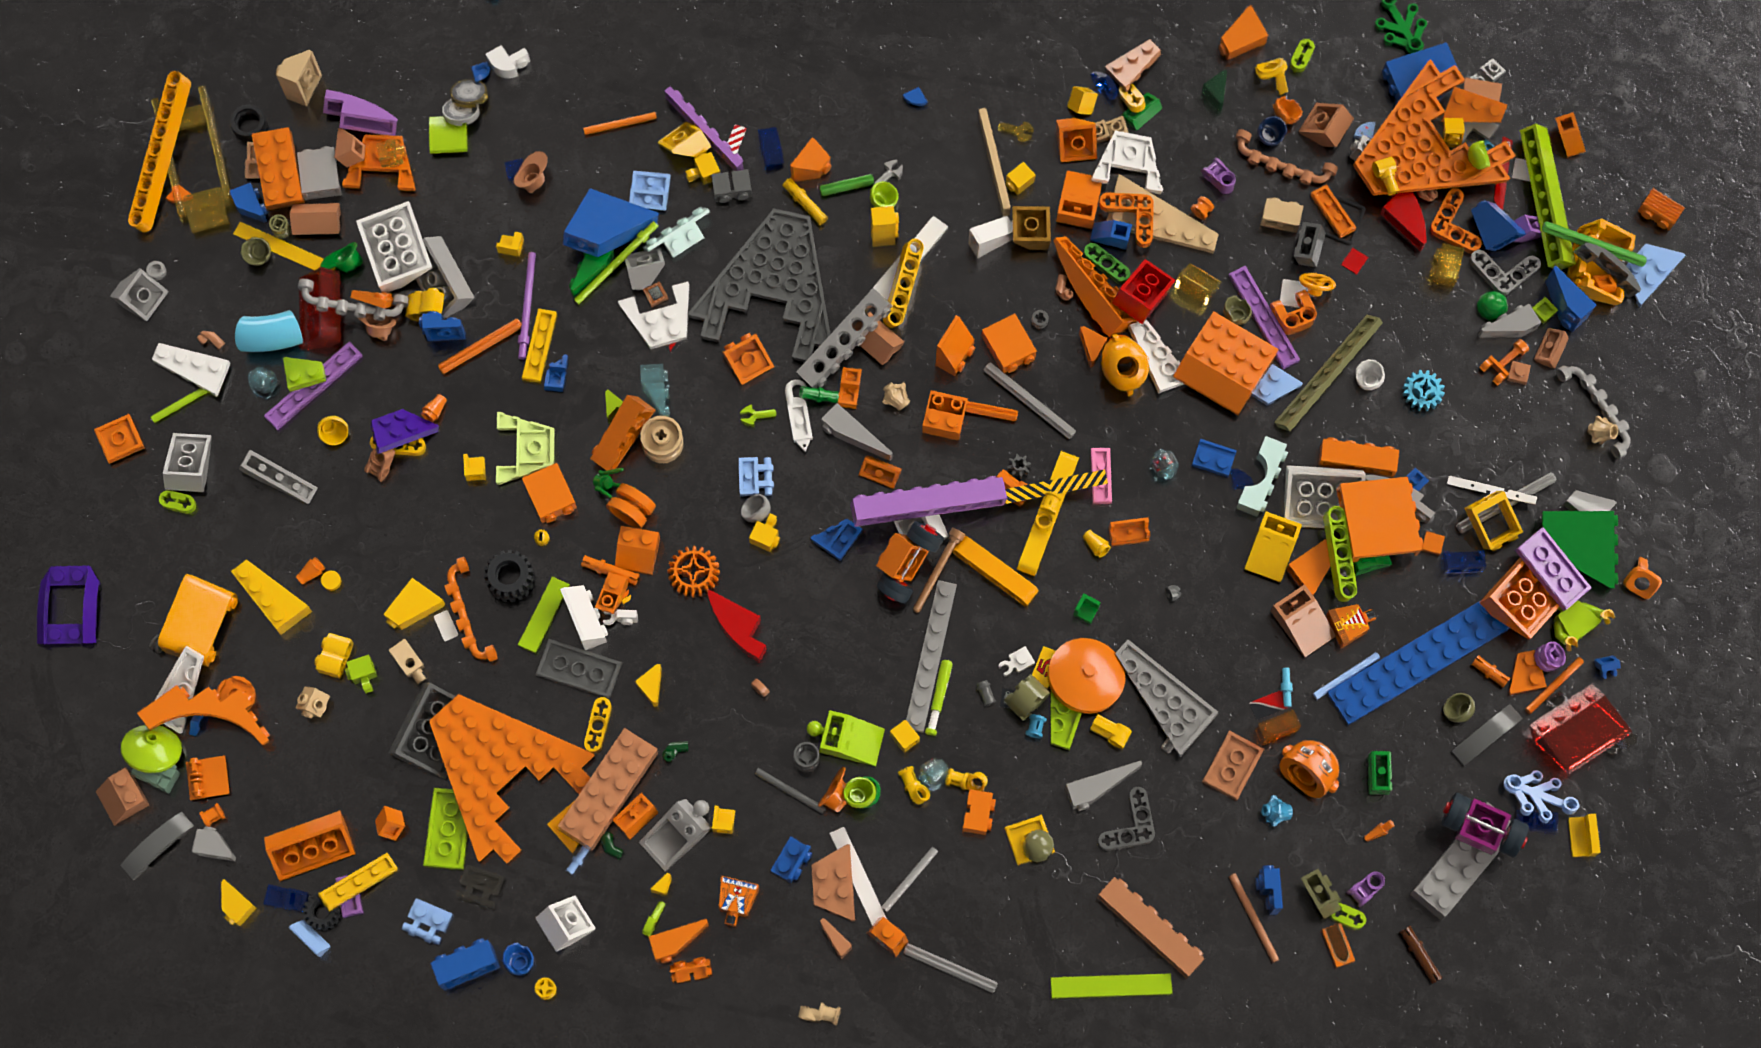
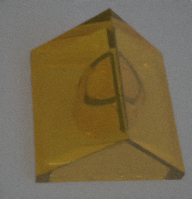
M1190 263L1178 275L1175 287L1207 306L1222 282Z

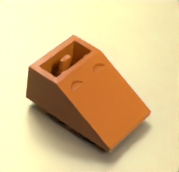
M1067 171L1056 222L1092 229L1102 183L1091 181L1092 175Z

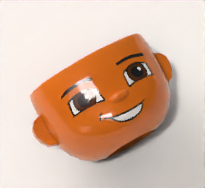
M1305 740L1297 743L1295 746L1288 745L1282 750L1283 758L1280 761V770L1287 780L1305 794L1314 798H1321L1328 791L1331 793L1336 792L1339 786L1337 780L1339 763L1334 753L1327 746L1318 741Z

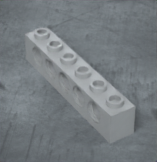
M873 288L796 372L811 387H822L827 382L826 378L840 368L839 364L852 355V350L856 345L860 346L865 341L867 333L869 331L873 332L877 328L879 320L890 314V308L893 305ZM875 308V314L872 317H868V310ZM861 321L863 324L862 329L856 331L855 324ZM849 335V343L843 345V337ZM836 349V357L830 359V351ZM820 363H823L824 370L818 373L816 368Z

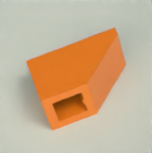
M1574 112L1557 117L1556 122L1567 157L1586 152Z
M608 572L595 608L614 614L621 604L628 587L627 578Z

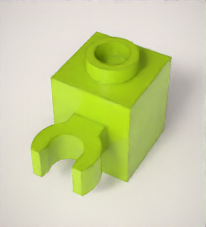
M366 655L346 662L348 668L345 669L348 680L352 679L354 684L362 683L366 694L373 692L370 679L376 678L377 674L371 657Z

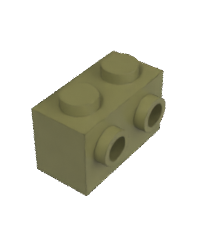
M1316 869L1301 878L1324 919L1341 910L1338 903L1341 899L1336 890L1333 892L1330 890L1329 887L1332 883L1327 875L1322 876L1319 869Z

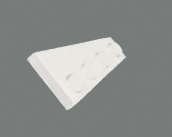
M1146 320L1143 324L1140 322L1130 324L1128 329L1133 340L1145 351L1149 358V374L1158 393L1184 385V383L1173 378L1180 365V361L1174 358L1171 354L1172 351L1160 340L1161 337Z
M158 343L152 358L153 362L180 375L183 379L191 381L198 387L211 392L216 397L230 366L229 360Z
M186 646L156 699L176 685L180 689L184 687L190 695L187 699H192L204 656ZM187 717L177 718L163 724L181 734L183 733Z

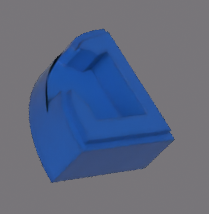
M489 62L471 67L476 82L489 74Z
M919 87L903 94V99L907 103L918 106H925L928 103Z
M203 716L192 717L190 735L196 736L200 729L199 723Z

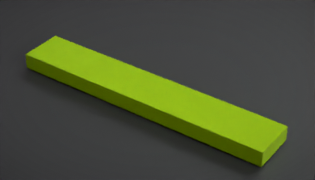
M1171 974L1051 978V999L1172 995Z

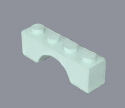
M1265 436L1257 459L1264 467L1265 478L1257 485L1245 486L1236 509L1258 517L1259 512H1264L1268 503L1264 501L1266 495L1270 496L1274 485L1271 484L1273 478L1277 479L1281 468L1278 467L1280 461L1284 462L1288 454L1285 451L1287 444Z

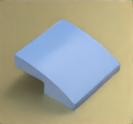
M633 171L629 202L647 209L666 211L671 175Z

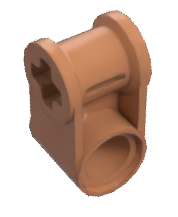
M394 448L379 454L374 449L370 454L364 472L367 474L371 473L378 477L379 481H383L389 473L390 465L395 455Z

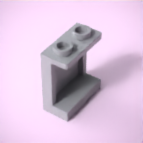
M325 146L317 150L305 149L302 152H297L301 191L305 200L342 195L334 147Z

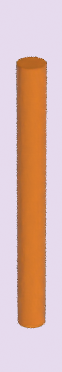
M652 112L583 129L585 135L657 118L656 113Z
M1578 657L1525 708L1526 712L1531 714L1584 663L1583 659Z

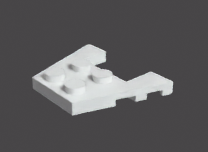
M1115 131L1091 181L1107 184L1110 177V168L1116 167L1146 173L1145 190L1161 194L1163 188L1160 185V175L1155 163L1156 157L1151 137Z
M689 282L672 286L677 304L639 314L634 297L618 301L619 307L627 315V318L635 326L650 349L687 339Z

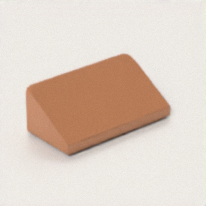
M1548 328L1534 361L1555 369L1568 341L1566 332Z

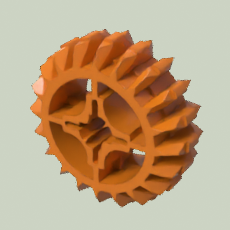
M696 546L692 547L693 551H689V548L685 547V553L679 550V557L673 555L675 562H669V566L672 568L668 569V574H671L668 577L669 581H673L672 587H677L678 593L684 590V596L691 592L692 598L695 597L697 592L701 597L703 590L708 594V586L715 588L713 582H718L719 580L715 575L720 574V570L716 569L719 567V563L714 562L716 557H710L711 552L709 550L704 553L703 547L697 551ZM691 559L689 565L680 568L685 561ZM697 559L704 561L709 566V568H705V566H699L697 564ZM694 564H695L696 572H695V574H694V579H693L691 572H692V570H693V568H694ZM678 575L688 577L690 579V585L684 583ZM706 575H708V577L702 583L697 584L699 578L706 577Z

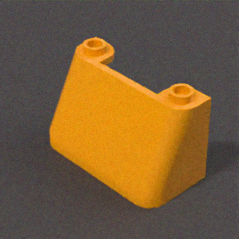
M1602 218L1584 224L1577 230L1578 233L1629 251L1634 249L1635 235ZM1573 243V251L1581 245ZM1574 253L1576 265L1568 267L1567 277L1591 300L1611 305L1621 304L1624 299V290L1617 287L1615 292H1606L1594 286L1595 280L1592 279L1593 275L1608 273L1594 261L1586 263Z
M186 574L159 635L158 646L165 653L180 657L184 648L189 646L204 656L202 665L209 667L210 662L212 663L216 657V652L212 645L226 611H231V609H235L237 606L238 598L236 593Z

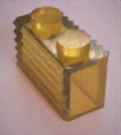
M1442 243L1440 249H1436L1434 259L1437 262L1436 265H1432L1430 276H1433V283L1454 288L1464 248Z

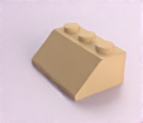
M307 50L286 58L276 70V76L286 99L307 106L322 77L313 52Z

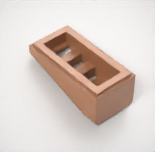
M822 918L820 921L821 927L838 956L842 959L852 949V944L825 918Z

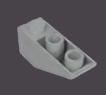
M1530 304L1524 307L1520 305L1513 310V313L1509 315L1505 313L1499 316L1494 323L1487 322L1481 326L1478 337H1523L1536 330L1541 321Z

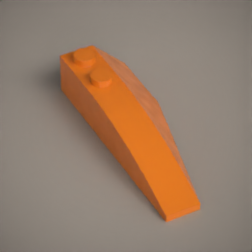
M1066 236L1053 240L1060 261L1075 292L1090 312L1092 319L1097 321L1106 335L1112 337L1114 334L1120 335L1128 329L1130 324L1138 322L1112 304L1119 288L1117 286L1113 288L1107 282L1109 278L1104 273L1100 275L1094 269L1095 265L1091 261L1082 257L1083 253Z

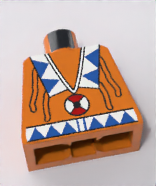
M722 876L719 910L727 913L725 924L736 926L738 916H748L759 891L758 884Z

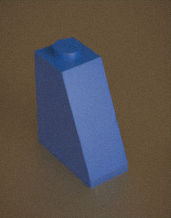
M1481 201L1476 205L1477 207L1471 209L1487 250L1496 251L1526 235L1525 231L1495 203Z

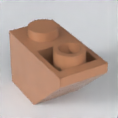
M338 128L335 159L346 167L364 160L366 145L343 128Z

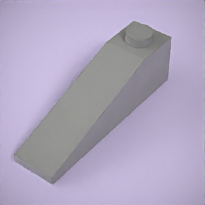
M838 403L821 419L822 429L827 434H833L836 438L888 461L892 459L893 452Z
M252 450L248 451L238 470L306 504L310 503L318 487Z
M1142 762L1131 763L1066 784L1065 789L1072 810L1078 809V811L1089 808L1090 804L1139 770Z

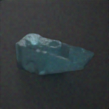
M663 364L640 365L641 385L644 393L659 416L670 417L669 406H666L665 399H669V390L665 388V381H668V370H664Z

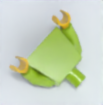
M1576 601L1565 611L1559 606L1560 614L1555 617L1553 624L1555 638L1566 645L1567 651H1571V645L1577 648L1578 640L1596 628L1602 622L1600 619H1603L1605 624H1610L1608 617L1615 619L1614 613L1610 609L1602 610L1580 601Z

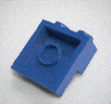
M430 311L419 317V326L422 328V334L426 335L428 341L465 340V330L461 319L451 317L444 320L442 313Z
M1273 865L1262 866L1255 881L1256 890L1260 891V895H1268V897H1265V907L1269 909V915H1276L1283 909L1280 868H1274Z

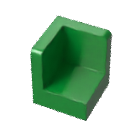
M1083 594L1074 610L1073 616L1091 624L1101 602Z

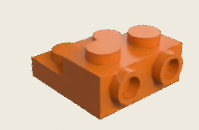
M750 332L740 337L741 342L737 344L731 342L724 346L725 351L721 352L740 385L749 382L774 367L757 334L751 335Z

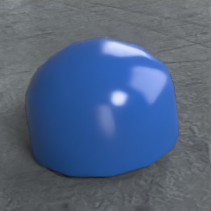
M514 943L509 945L503 952L504 967L511 974L525 975L533 967L534 956L528 947Z

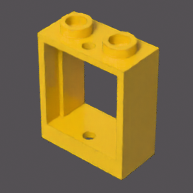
M1495 491L1464 508L1483 549L1495 551L1501 548L1504 542L1514 541L1518 538L1519 534L1523 533L1504 491ZM1498 503L1509 530L1489 540L1477 514Z

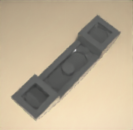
M1584 243L1574 249L1573 252L1586 263L1594 261L1605 272L1611 274L1612 278L1617 281V287L1624 290V295L1627 298L1641 291L1631 271L1621 260L1606 249L1591 243Z
M1509 704L1459 744L1451 753L1463 766H1466L1523 718Z
M180 812L141 842L120 866L135 880L149 868L148 865L177 839L181 840L195 826L183 812Z

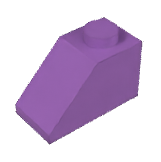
M1523 215L1514 220L1526 233L1525 236L1514 242L1524 243L1542 238L1538 217Z

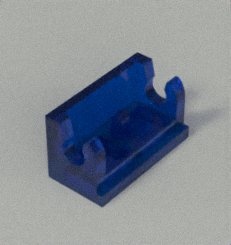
M1484 550L1443 552L1444 574L1483 572L1487 567Z

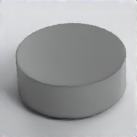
M153 261L148 264L146 272L155 281H158L165 277L166 268L162 262Z

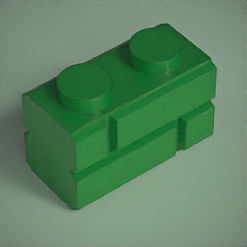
M1371 751L1368 755L1369 794L1389 795L1392 791L1391 752Z

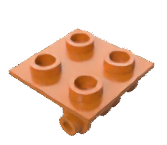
M225 755L200 760L198 758H191L189 762H186L190 801L230 794Z

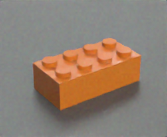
M289 127L252 134L264 203L267 210L291 207L293 204H305L301 191L300 174L292 132Z

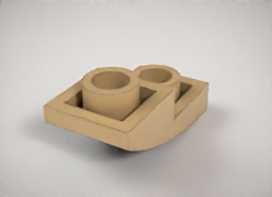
M1121 116L1107 122L1105 120L1096 122L1097 143L1111 140L1115 131L1129 133L1124 117Z

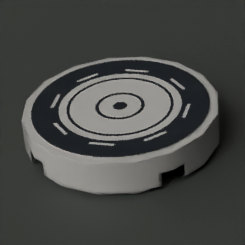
M452 98L445 102L442 113L446 122L461 126L462 123L467 122V124H470L478 118L479 105L476 100L463 102Z

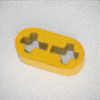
M1133 84L1130 85V89L1127 92L1121 86L1119 87L1121 100L1132 112L1136 113L1144 110L1145 99Z

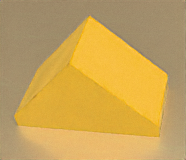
M656 664L635 681L636 686L654 707H658L662 672L661 664Z

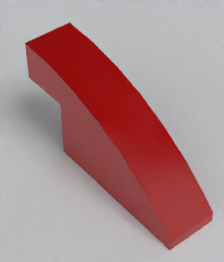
M1405 192L1391 195L1393 198L1382 208L1380 214L1421 251L1426 244V227L1421 208L1414 193Z
M709 590V602L721 629L738 649L760 663L767 648L765 644L752 638L761 622V617Z

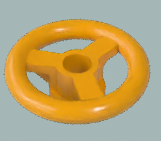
M1304 273L1299 277V282L1308 288L1307 292L1313 296H1321L1323 291H1331L1336 287L1333 279L1322 274Z

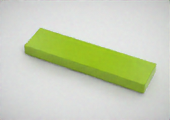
M555 577L551 578L518 643L519 647L535 654L537 653L564 599L560 589L570 587V584Z

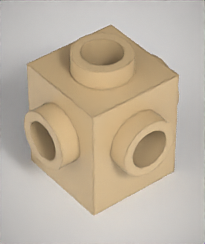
M304 687L302 694L298 697L296 709L302 711L301 715L310 719L313 716L321 717L326 710V704L330 696L316 688Z

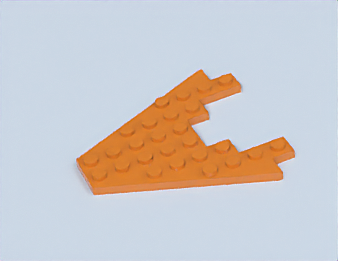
M1430 59L1353 164L1373 196L1388 194L1384 181L1380 177L1377 178L1372 169L1373 162L1388 157H1393L1396 163L1397 171L1394 178L1400 190L1398 193L1505 183L1510 180L1502 165L1514 159L1516 155L1506 141L1487 151L1490 161L1489 167L1477 169L1468 160L1469 147L1465 142L1450 150L1431 122L1445 113L1437 97L1465 81L1456 65L1440 73Z
M460 694L429 720L479 862L494 850L508 864L522 851L495 821L509 809V806L497 795V792L525 767L538 781L554 768L578 795L590 779L582 768L595 757L593 753Z

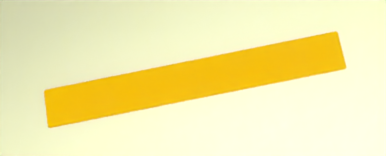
M239 222L233 233L245 240L252 237L263 238L269 243L272 252L328 277H331L336 268L322 270L320 265L324 260L323 258L245 223Z

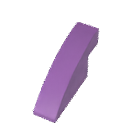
M326 90L323 113L341 116L339 128L395 136L397 118L389 112L358 97Z

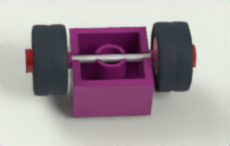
M1455 793L1450 802L1447 801L1443 809L1442 825L1451 830L1458 831L1455 839L1490 855H1493L1499 847L1500 852L1515 858L1527 842L1528 838L1526 836L1529 825L1517 819H1513L1508 825L1511 818L1510 814L1475 798L1471 801L1470 798Z

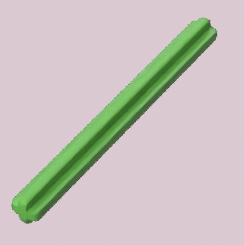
M1548 221L1542 226V231L1578 245L1584 243L1595 244L1606 249L1618 259L1643 267L1647 261L1646 256Z

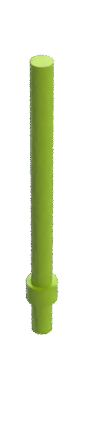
M653 221L644 231L641 230L636 235L637 238L574 300L580 304L642 242L645 243L649 239L648 236L658 225Z

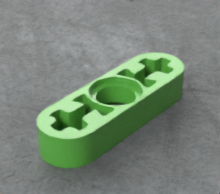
M1095 243L1085 246V259L1091 261L1097 269L1116 283L1124 284L1130 277V270L1127 266ZM1089 250L1096 251L1095 254L1089 255ZM1106 259L1110 260L1112 266L1105 268L1101 262ZM1125 272V277H1118L1119 273Z

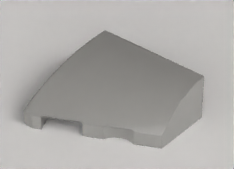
M1576 490L1564 503V506L1570 511H1610L1617 502Z

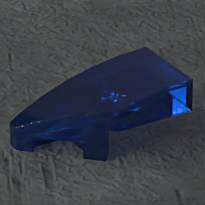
M1097 71L1090 73L1095 86L1103 85L1110 100L1117 98L1118 89L1109 75Z

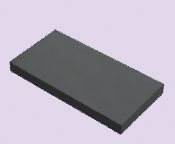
M548 639L535 675L610 700L622 667V662Z

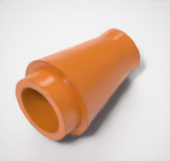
M438 394L422 408L421 416L430 422L438 420L447 399Z
M314 557L312 560L309 559L296 578L304 585L306 582L321 575L325 567Z

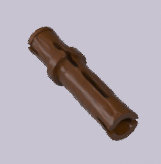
M1411 926L1406 928L1410 936L1407 935L1405 930L1400 931L1399 933L1409 946V951L1413 952L1431 984L1437 982L1433 973L1437 980L1443 978L1423 948V942L1418 940Z

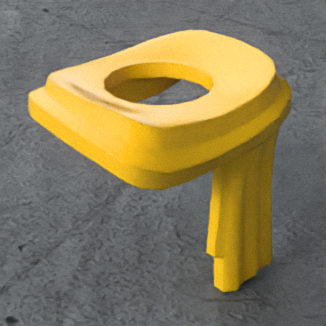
M1283 58L1257 64L1255 70L1260 79L1265 80L1275 77L1279 95L1288 92L1285 79L1287 64Z

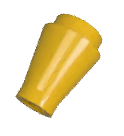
M1088 530L1082 537L1094 555H1098L1100 558L1106 555L1111 548L1108 545V541L1091 530Z

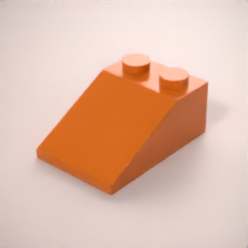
M957 315L937 345L935 363L937 367L953 376L958 371L961 372L966 364L964 362L966 357H971L975 350L973 336Z

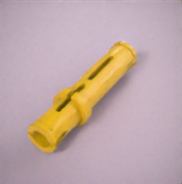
M791 178L787 179L782 187L790 193L792 199L795 202L797 201L819 225L825 223L828 216L805 194L806 191L798 187Z

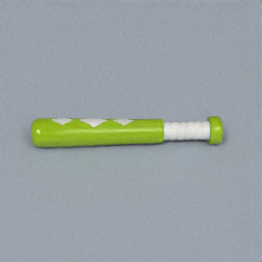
M949 660L941 661L931 707L930 722L928 728L925 729V734L936 736L937 734L936 724L938 715L942 709L953 666Z

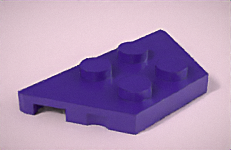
M403 409L373 419L370 425L378 454L437 433L439 429L437 424Z

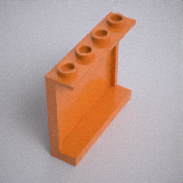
M1408 477L1341 483L1336 489L1339 507L1344 510L1353 562H1357L1360 558L1414 553V556H1417L1421 552L1423 540L1419 537L1420 524L1415 516L1416 503L1412 501L1413 487L1409 483Z

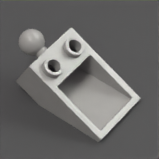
M687 799L676 802L639 842L664 871H667L712 829L710 824L702 817L709 811L708 803L704 800H699L692 806Z

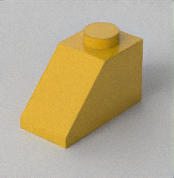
M225 879L221 882L222 911L226 914L224 918L232 925L236 923L241 926L257 908Z

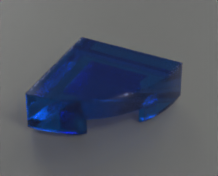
M523 158L504 162L508 181L514 180L515 175L523 164Z
M1231 469L1234 489L1254 485L1252 478L1240 469Z

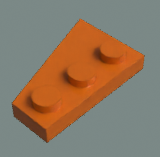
M1454 86L1441 122H1444V118H1463L1464 122L1501 123L1507 104Z

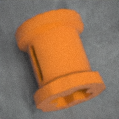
M218 803L205 812H199L207 827H210L212 823L219 819L226 818Z

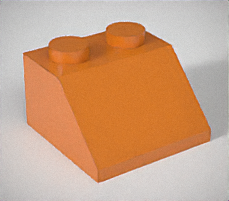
M621 526L617 542L615 566L632 572L653 575L660 543L659 532Z

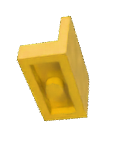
M1587 814L1585 817H1570L1568 825L1572 857L1597 856L1600 853L1596 814Z

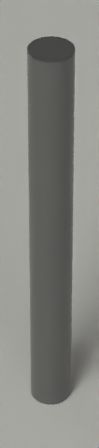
M760 768L756 770V776L821 814L825 811L826 807L823 805L818 807L816 801Z

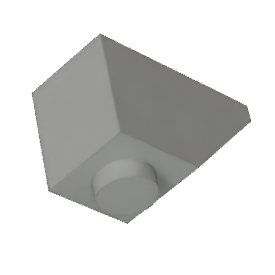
M204 827V829H197L192 849L195 855L229 861L236 860L235 855L222 836L216 832L215 828Z

